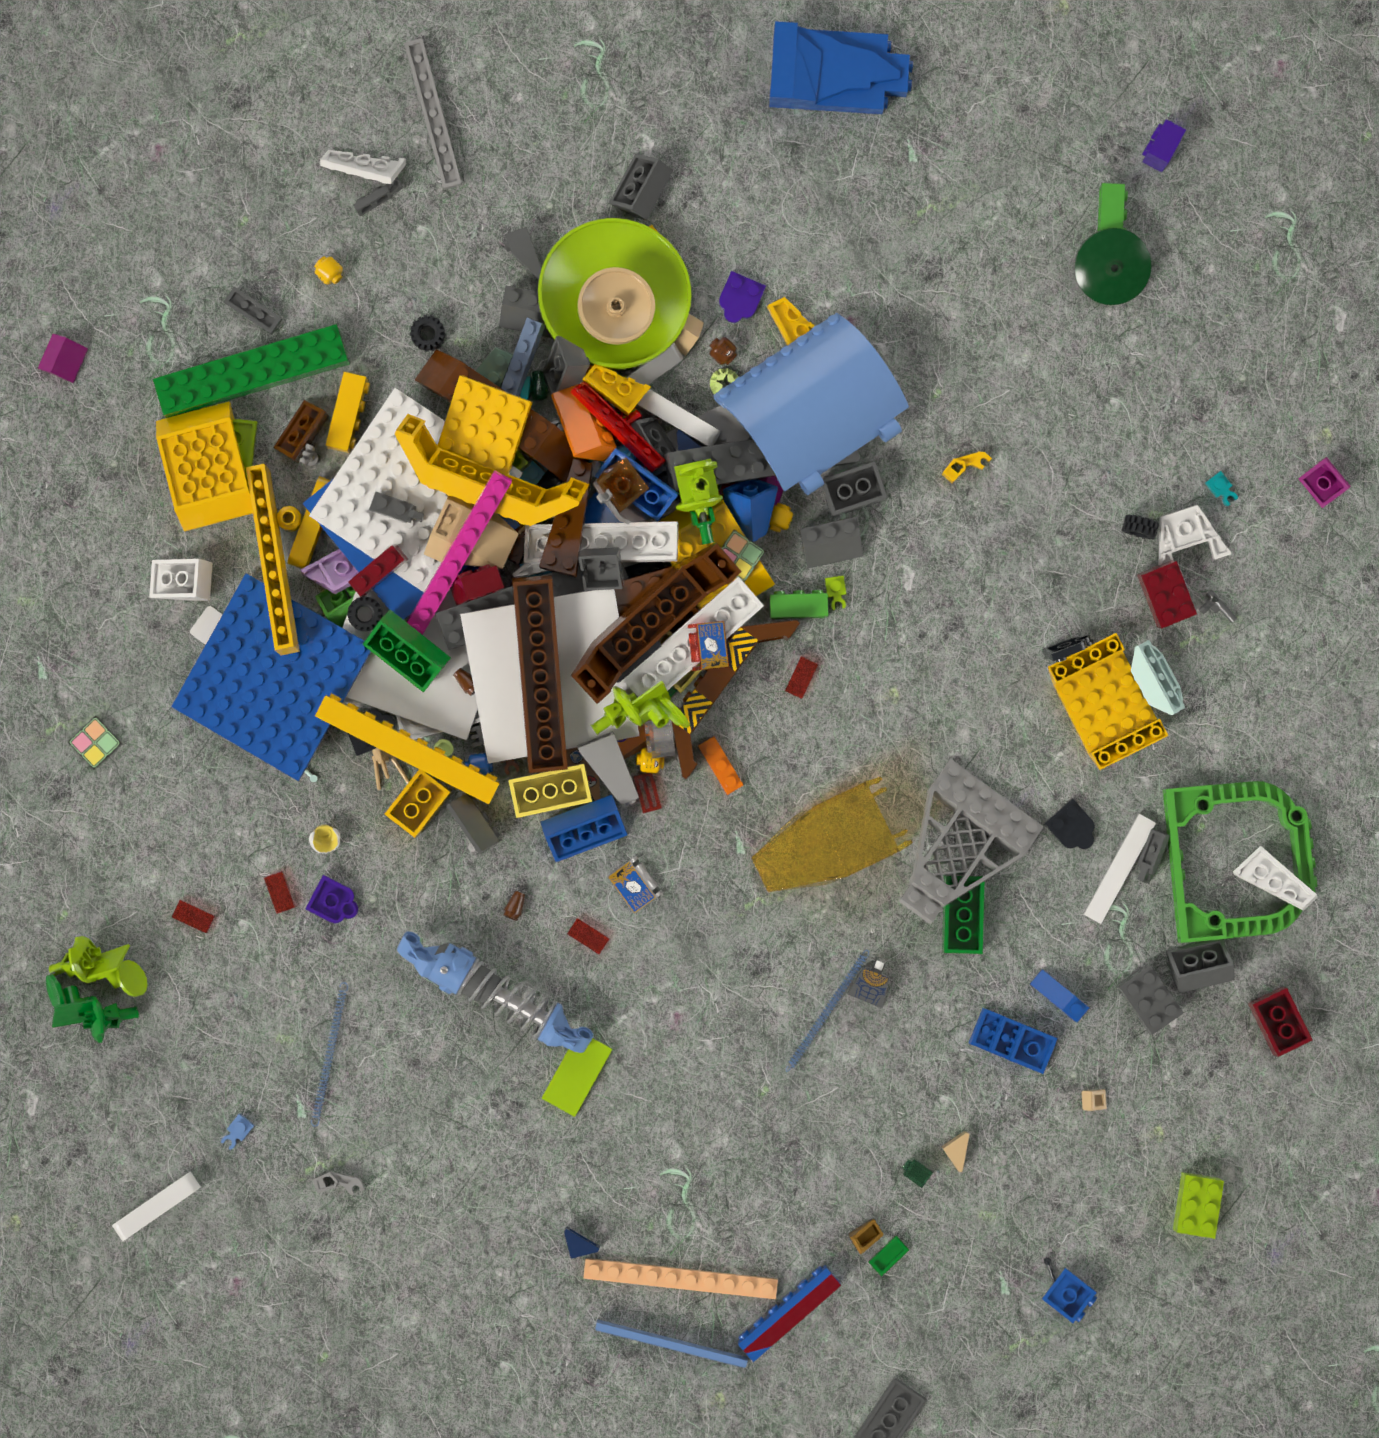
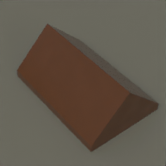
M304 400L273 448L299 464L300 458L303 457L302 453L306 450V444H312L329 415L323 409Z

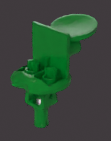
M53 974L46 976L48 996L54 1007L52 1028L83 1023V1029L89 1028L94 1040L97 1043H102L108 1028H119L122 1020L139 1018V1012L136 1010L137 1006L120 1009L117 1003L106 1006L103 1010L96 996L92 995L81 998L77 986L73 985L62 989L61 984Z

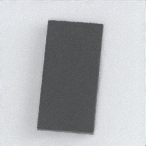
M894 1377L853 1438H902L927 1399Z

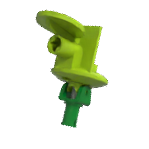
M711 459L674 466L682 501L676 506V509L684 512L690 511L692 525L697 526L700 530L702 545L714 542L710 525L715 522V516L711 506H715L723 499V496L718 493L713 470L718 467L717 462L711 461Z

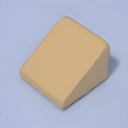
M1104 1089L1082 1091L1083 1110L1107 1109L1106 1091Z

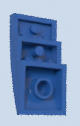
M982 1008L969 1044L1044 1074L1058 1038Z

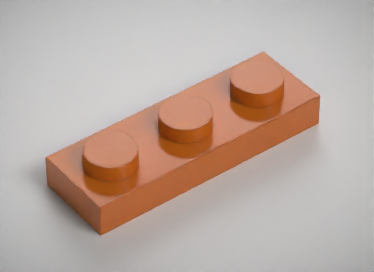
M715 736L698 745L727 795L744 786Z

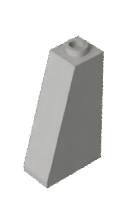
M613 731L577 745L581 755L621 805H630L636 802L639 796Z

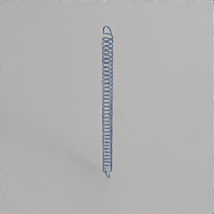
M831 997L833 1001L829 1000L831 1004L827 1003V1005L830 1008L825 1006V1008L829 1011L828 1013H831L830 1010H833L831 1006L835 1007L833 1003L837 1004V1002L834 1000L835 998ZM791 1058V1060L794 1062L793 1064L796 1065L797 1063L794 1061L795 1059Z
M314 1109V1110L319 1111V1112H313L314 1114L321 1113V1111H320L321 1109Z

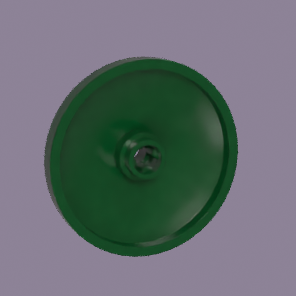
M1121 228L1102 229L1090 235L1080 246L1074 262L1075 278L1084 294L1093 301L1104 305L1123 304L1138 296L1147 285L1152 267L1151 256L1145 243L1134 233ZM1116 264L1118 268L1112 271L1111 266Z

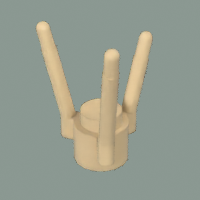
M378 748L372 750L378 790L381 789L378 764L382 765L385 777L389 779L386 763L390 761L389 758L406 783L410 782L394 756Z

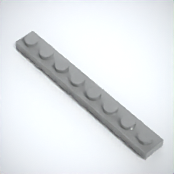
M423 39L404 43L443 189L461 186L462 182Z

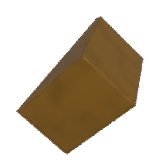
M871 1219L849 1233L850 1239L860 1254L864 1253L884 1236L875 1219Z

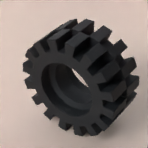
M424 315L422 318L420 316L417 321L414 320L413 326L410 328V336L414 345L426 352H429V350L435 351V348H440L446 336L444 326L440 320L431 315L430 317ZM430 326L435 330L433 339H422L420 333L424 327Z
M1128 514L1125 516L1122 531L1132 536L1154 540L1159 523L1146 517Z
M362 596L351 602L348 607L347 616L350 624L357 630L371 631L382 619L383 611L375 599ZM364 606L369 607L373 612L372 618L366 622L361 621L357 615L358 610Z

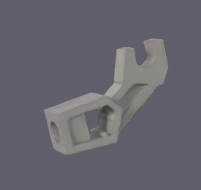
M329 1171L313 1179L317 1193L333 1189L337 1185L344 1186L350 1195L354 1194L353 1186L355 1185L359 1186L360 1192L365 1190L363 1181L357 1176L354 1177ZM330 1176L335 1183L327 1186L325 1177Z

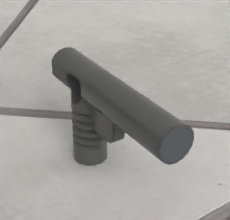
M1213 590L1206 594L1210 599L1199 608L1203 615L1211 609L1214 613L1221 611L1231 623L1237 619ZM1213 597L1217 599V602L1212 601Z

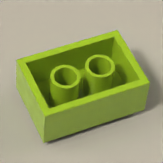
M1181 1172L1173 1230L1177 1233L1215 1239L1224 1181L1220 1178Z

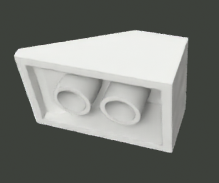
M201 559L152 560L149 598L190 601L210 600L213 563Z

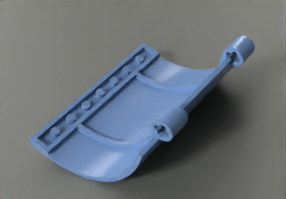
M838 313L829 316L827 320L814 326L812 330L799 336L797 340L783 347L779 352L768 357L764 362L753 367L749 372L738 377L734 382L713 395L715 401L724 409L726 408L754 440L774 471L782 489L786 491L799 482L800 487L807 495L824 485V481L820 476L822 473L878 435L884 442H887L901 433L902 429L894 417L909 408L900 386L881 356L865 336Z

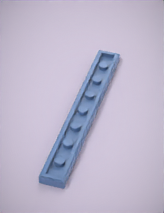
M597 1319L595 1327L597 1331L743 1368L747 1365V1357Z

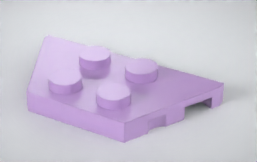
M340 549L301 569L305 577L334 594L350 587L351 585L348 581L359 573Z

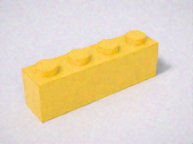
M348 372L343 373L325 445L327 448L345 453H350L351 449L355 448L356 438H354L355 431H359L361 424L359 415L360 412H364L366 403L363 401L364 395L368 394L370 388L367 377Z

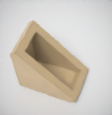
M690 314L679 337L674 342L680 353L684 356L688 354L698 340L704 322Z
M965 1131L941 1146L959 1172L963 1171L970 1135Z

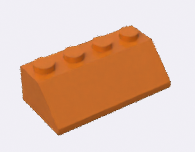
M577 385L553 393L551 397L573 456L604 462L611 452L617 448L611 432L570 393Z

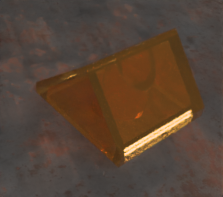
M626 457L603 470L596 481L604 493L607 489L610 490L613 495L610 501L619 513L649 489Z

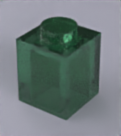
M914 1157L911 1160L907 1159L901 1167L903 1169L901 1173L921 1188H923L933 1174L932 1170Z

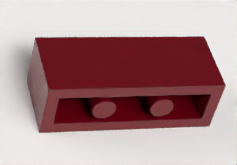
M397 544L391 545L349 580L348 583L360 597L366 596L409 559Z

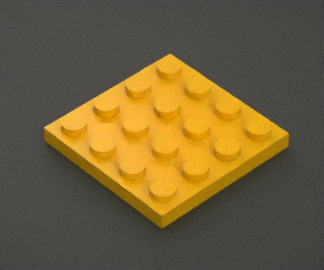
M460 375L437 446L507 476L510 473L532 402Z

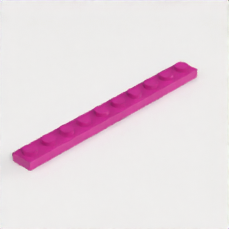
M495 470L407 620V623L422 635L512 482V479Z

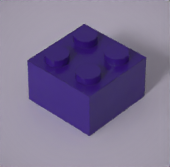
M1167 119L1163 124L1159 123L1151 136L1153 141H1149L1142 153L1145 156L1142 162L1163 172L1186 129Z

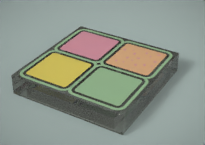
M735 529L722 546L723 551L742 571L737 577L744 583L766 552V550Z
M94 716L68 741L93 770H96L123 744L97 716Z

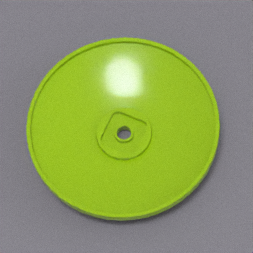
M605 218L577 226L565 234L553 246L541 269L538 283V302L543 321L554 339L556 336H561L582 348L586 357L589 358L590 365L596 364L608 369H625L652 361L668 350L676 341L689 315L691 284L681 256L665 237L654 229L636 221ZM613 267L625 268L640 275L650 286L655 299V313L647 331L638 339L619 345L608 344L594 338L584 328L578 314V298L584 283L596 272Z

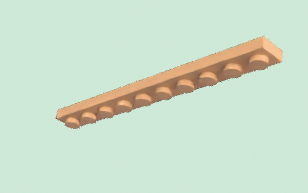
M591 1258L585 1259L583 1278L776 1299L778 1279Z

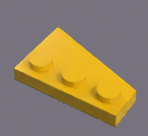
M785 297L767 306L787 346L814 327Z
M596 364L593 365L582 379L626 416L630 414L651 388L647 384H640L630 377L625 378L618 375L615 371Z

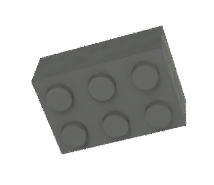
M876 462L823 478L824 485L821 486L831 518L886 501L888 498Z
M1146 964L1116 985L1146 1031L1151 1035L1184 1013L1156 971L1149 964Z

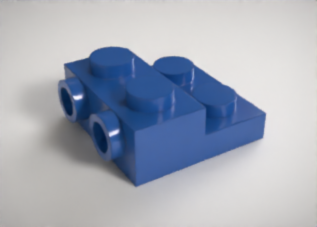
M1065 1268L1043 1296L1042 1300L1071 1323L1075 1321L1079 1323L1086 1314L1083 1312L1087 1305L1091 1307L1096 1301L1097 1297L1095 1294L1097 1292Z

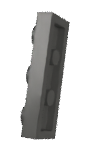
M235 286L224 300L226 305L271 335L283 320Z

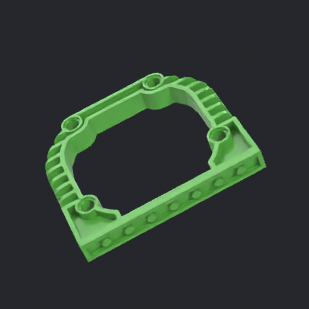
M1262 781L1162 789L1167 834L1170 835L1168 850L1177 941L1179 943L1268 935L1280 932L1293 924L1303 910L1288 902L1277 911L1269 914L1237 918H1225L1221 912L1213 910L1205 913L1193 903H1185L1183 889L1185 870L1181 869L1183 851L1179 849L1177 827L1185 826L1195 814H1209L1215 804L1242 801L1266 802L1278 810L1281 825L1290 831L1294 875L1315 893L1317 877L1314 876L1313 868H1315L1316 864L1315 858L1312 857L1311 853L1314 844L1309 834L1312 824L1310 818L1308 819L1307 811L1303 807L1295 806L1293 800L1282 789ZM1200 800H1204L1207 804L1206 809L1203 811L1198 807ZM1295 810L1300 814V818L1297 821H1294L1292 818V813ZM1212 915H1216L1218 918L1216 925H1211L1210 923Z

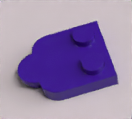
M731 271L719 298V305L724 310L726 320L736 323L742 318H751L755 314L766 285Z
M325 875L320 879L305 908L331 923H339L344 918L351 919L358 913V905L353 901L354 893L352 889Z

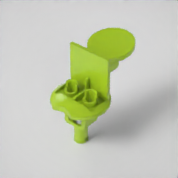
M660 681L638 698L634 692L628 695L622 688L614 686V703L604 707V716L590 725L594 732L599 735L610 725L618 729L625 722L626 717L638 726H642L651 719L657 728L664 727L669 722V719L674 724L681 725L684 728H688L690 723L678 707L671 702L663 681Z
M85 936L75 937L74 945L68 949V953L65 954L62 962L49 966V973H52L54 976L67 973L70 978L76 975L81 981L86 983L95 982L106 977L113 988L121 987L125 993L133 997L143 995L148 986L146 975L140 965L131 960L123 961L130 947L129 944L101 953L100 947H96L89 938Z

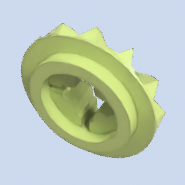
M729 368L719 369L714 372L710 379V388L713 394L722 389L720 381H723L725 376H727L729 383L734 382L738 378L736 372Z

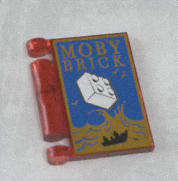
M724 621L688 624V629L696 628V633H688L691 662L700 661V666L692 667V671L729 667Z

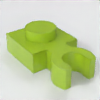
M844 575L825 578L828 598L833 597L831 603L832 610H835L836 602H840L842 609H845L846 603L841 598V596L846 595Z

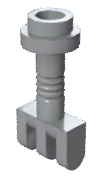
M306 444V450L303 451V457L300 458L299 462L312 467L318 463L319 458L314 452L315 448Z

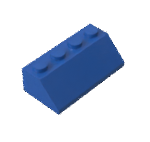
M617 448L611 452L595 475L596 478L657 522L679 494Z
M612 795L540 822L555 862L627 836Z

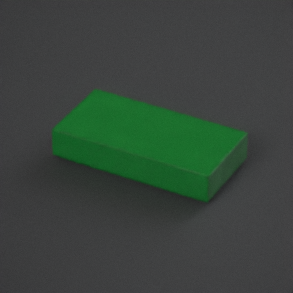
M895 1235L868 1263L882 1277L909 1251V1248Z

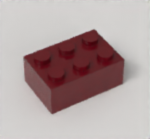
M1171 560L1137 574L1158 628L1163 629L1197 615L1177 561Z
M487 564L473 572L470 570L458 575L450 590L455 604L458 606L503 589L504 585L497 566L490 567V564Z
M1280 987L1248 1003L1273 1056L1280 1057L1313 1041L1288 988Z

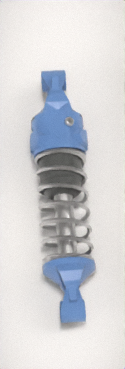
M410 931L404 933L397 947L398 953L414 964L421 977L428 978V980L439 985V989L448 994L454 993L455 995H461L462 993L468 997L469 1002L472 1000L482 1002V1009L486 1008L493 1000L496 1001L495 1016H498L505 1007L510 1009L507 1023H511L518 1014L522 1015L521 1031L533 1021L536 1023L533 1037L538 1038L539 1041L544 1042L547 1046H563L579 1053H583L587 1049L593 1038L592 1031L586 1027L571 1029L564 1015L562 1004L553 1002L549 1011L546 1012L545 1010L549 1002L548 997H545L538 1006L532 1004L536 995L535 990H532L525 999L519 997L523 988L522 983H518L512 992L506 990L510 977L505 976L501 980V977L496 975V968L492 970L486 968L484 962H479V959H476L470 950L464 947L458 948L449 942L440 946L423 947L420 937L416 933Z

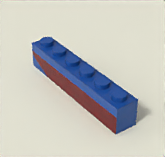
M826 1265L817 1267L812 1272L813 1276L810 1279L802 1280L797 1285L798 1289L792 1293L790 1291L782 1298L784 1301L779 1306L777 1304L772 1306L768 1310L769 1314L764 1319L760 1317L753 1323L754 1327L750 1331L745 1330L739 1335L738 1345L752 1362L757 1360L842 1286Z

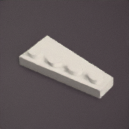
M328 150L320 159V166L361 176L365 179L380 181L385 184H391L406 165L405 158H399L398 161L390 160V157L387 156L376 159L370 158L369 154L353 156L351 152Z
M1261 846L1233 871L1234 875L1303 911L1317 899L1316 893Z

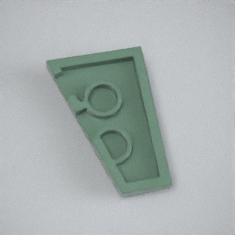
M495 347L476 369V372L501 388L513 354Z

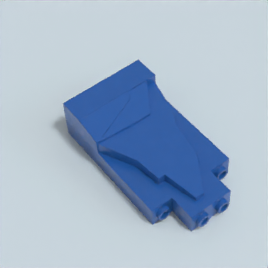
M775 21L769 107L883 114V110L887 109L888 97L884 96L906 97L908 91H911L912 80H908L909 73H912L913 61H910V55L890 53L891 41H888V34L813 30L800 27L798 23Z

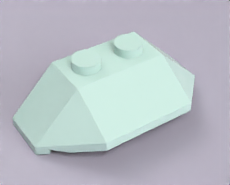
M1149 640L1136 646L1131 672L1148 704L1170 715L1184 709L1185 705L1183 703L1181 687L1163 654Z

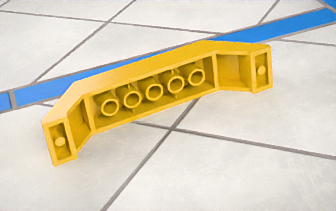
M407 414L396 429L395 436L421 484L426 485L430 489L444 492L448 496L462 499L466 503L475 504L494 470L439 448L425 426L426 421ZM508 474L506 477L512 479V482L496 508L495 513L500 514L502 517L516 520L520 524L532 526L577 507L585 495L589 484L571 477L569 482L545 489Z

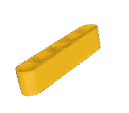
M319 476L312 495L331 480ZM307 508L287 564L300 569L309 565L322 531L320 524L309 516L310 512Z

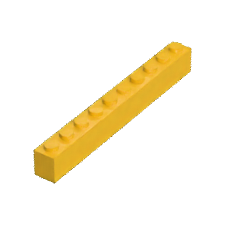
M265 464L246 467L274 648L281 656L300 652L280 527L277 523V509L271 471Z
M332 693L330 696L325 695L315 717L487 804L490 803L499 786L496 776L490 773L484 775L479 772L480 768L472 764L468 767L462 764V759L454 755L451 758L444 755L446 751L435 746L433 749L427 746V741L421 738L415 740L410 737L411 733L403 729L397 731L393 729V724L385 720L382 723L375 720L376 716L368 711L364 714L358 711V706L350 702L346 705L340 702V697Z

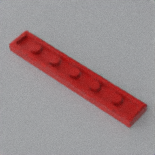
M585 381L571 390L570 393L652 473L666 462Z

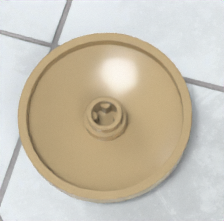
M613 267L596 272L584 283L578 298V314L584 328L594 338L608 344H626L638 339L651 325L655 313V299L650 286L640 275L625 268Z

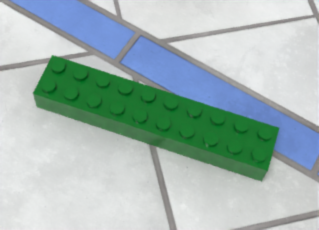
M335 324L154 378L153 382L163 416L169 418L350 365L340 329Z

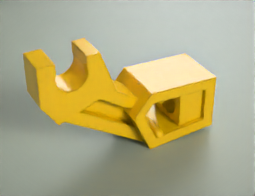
M981 451L954 458L942 475L953 483L966 470V467L973 466L982 470L985 466L981 464V459L989 462L992 458L987 453ZM954 464H958L959 466L961 465L962 468L959 470L960 472L957 473L954 469L951 468V466Z

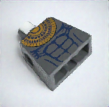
M875 960L871 970L863 967L847 994L883 1008L889 978L881 974L886 964Z

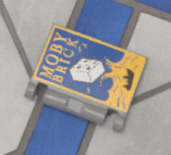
M637 855L608 876L610 882L634 914L664 893L662 890H659L654 894L652 890L659 885L642 862L636 867L633 865L639 859Z

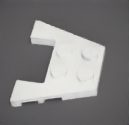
M1198 505L1160 517L1158 565L1173 560V552L1206 541L1209 543L1213 559L1230 555L1231 551L1225 546L1221 537L1213 529Z

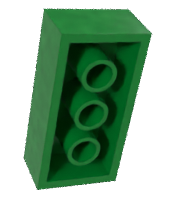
M389 610L362 644L423 693L451 659L449 655L392 610Z
M956 875L957 882L960 881V879L962 878V876H957V875ZM945 876L944 882L947 885H953L951 876ZM969 876L964 886L968 887L984 876ZM985 881L943 907V953L983 954Z

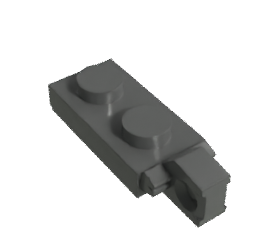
M396 177L391 184L387 183L383 187L379 186L370 195L360 197L353 206L358 215L362 216L392 198L391 195L403 189V185L398 177Z
M375 491L369 508L370 511L404 523H411L412 519L419 522L423 521L424 513L416 511V506Z
M1156 829L1150 830L1138 862L1140 873L1137 880L1150 884L1153 875L1158 870L1170 835Z

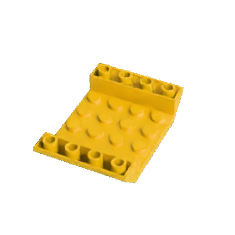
M230 401L156 421V439L174 510L184 532L253 514L249 485L232 422L235 419Z
M723 499L715 506H711L715 516V522L710 525L713 543L702 545L700 530L697 526L692 525L690 511L676 510L658 521L679 523L678 561H670L672 565L678 564L715 542L721 548L725 547L733 532H737L746 538ZM760 559L754 565L746 580L743 581L755 596L775 585ZM726 584L708 594L697 604L699 609H702L728 585Z
M1117 633L1067 657L1062 662H1056L1047 667L1059 698L1088 755L1099 770L1169 736L1161 720L1156 718L1151 706L1144 698L1139 685L1135 681L1131 672V666L1123 652L1125 648Z

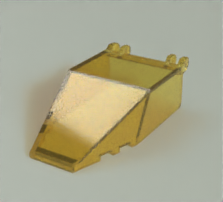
M881 776L865 781L794 815L751 857L767 892L831 884L900 852L913 843L912 840H906L897 846L894 839L902 837L908 832L904 829L892 835L874 799L875 796L887 791V788L882 787L874 793L870 791L869 786L879 783L882 780Z

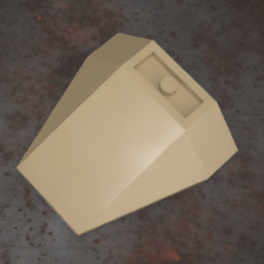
M448 496L430 534L424 555L442 562L475 504L466 503L454 496ZM494 512L464 565L482 567L490 564V567L497 566V569H503L519 533Z

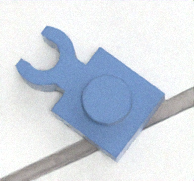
M238 1114L227 1128L231 1132L230 1135L224 1136L221 1143H224L226 1139H230L232 1145L229 1149H233L237 1144L236 1139L238 1138L243 1141L255 1125L243 1115Z

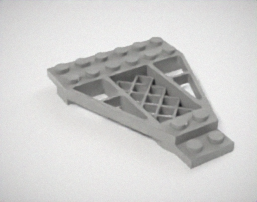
M950 759L927 790L913 874L910 877L909 887L899 902L931 924L943 907L1020 860L1027 853L1044 826ZM933 797L954 812L945 826L929 816ZM964 821L966 830L959 831L957 822ZM929 824L939 831V836L926 855L923 856L922 852L927 825ZM953 826L954 832H947ZM973 833H980L982 842H974ZM967 834L969 843L962 844L960 835ZM947 836H955L957 844L949 845ZM943 839L944 846H938ZM994 841L1015 857L999 867L986 858L984 853L991 842ZM975 846H982L977 854ZM971 847L972 856L965 857L963 848ZM958 848L960 857L952 858L950 849ZM945 850L947 859L939 860L937 851ZM933 854L934 860L928 861L931 855ZM973 860L967 869L966 861ZM961 861L963 870L955 871L953 862ZM978 862L983 863L992 870V872L968 887L964 886L965 881ZM948 863L950 872L942 873L940 864ZM935 864L937 873L932 874L929 872L928 865ZM964 874L960 881L957 882L956 875ZM951 876L953 885H947L943 877Z

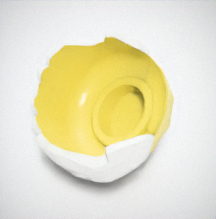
M321 825L310 834L309 843L316 852L327 854L336 850L340 845V833L336 828L329 825Z

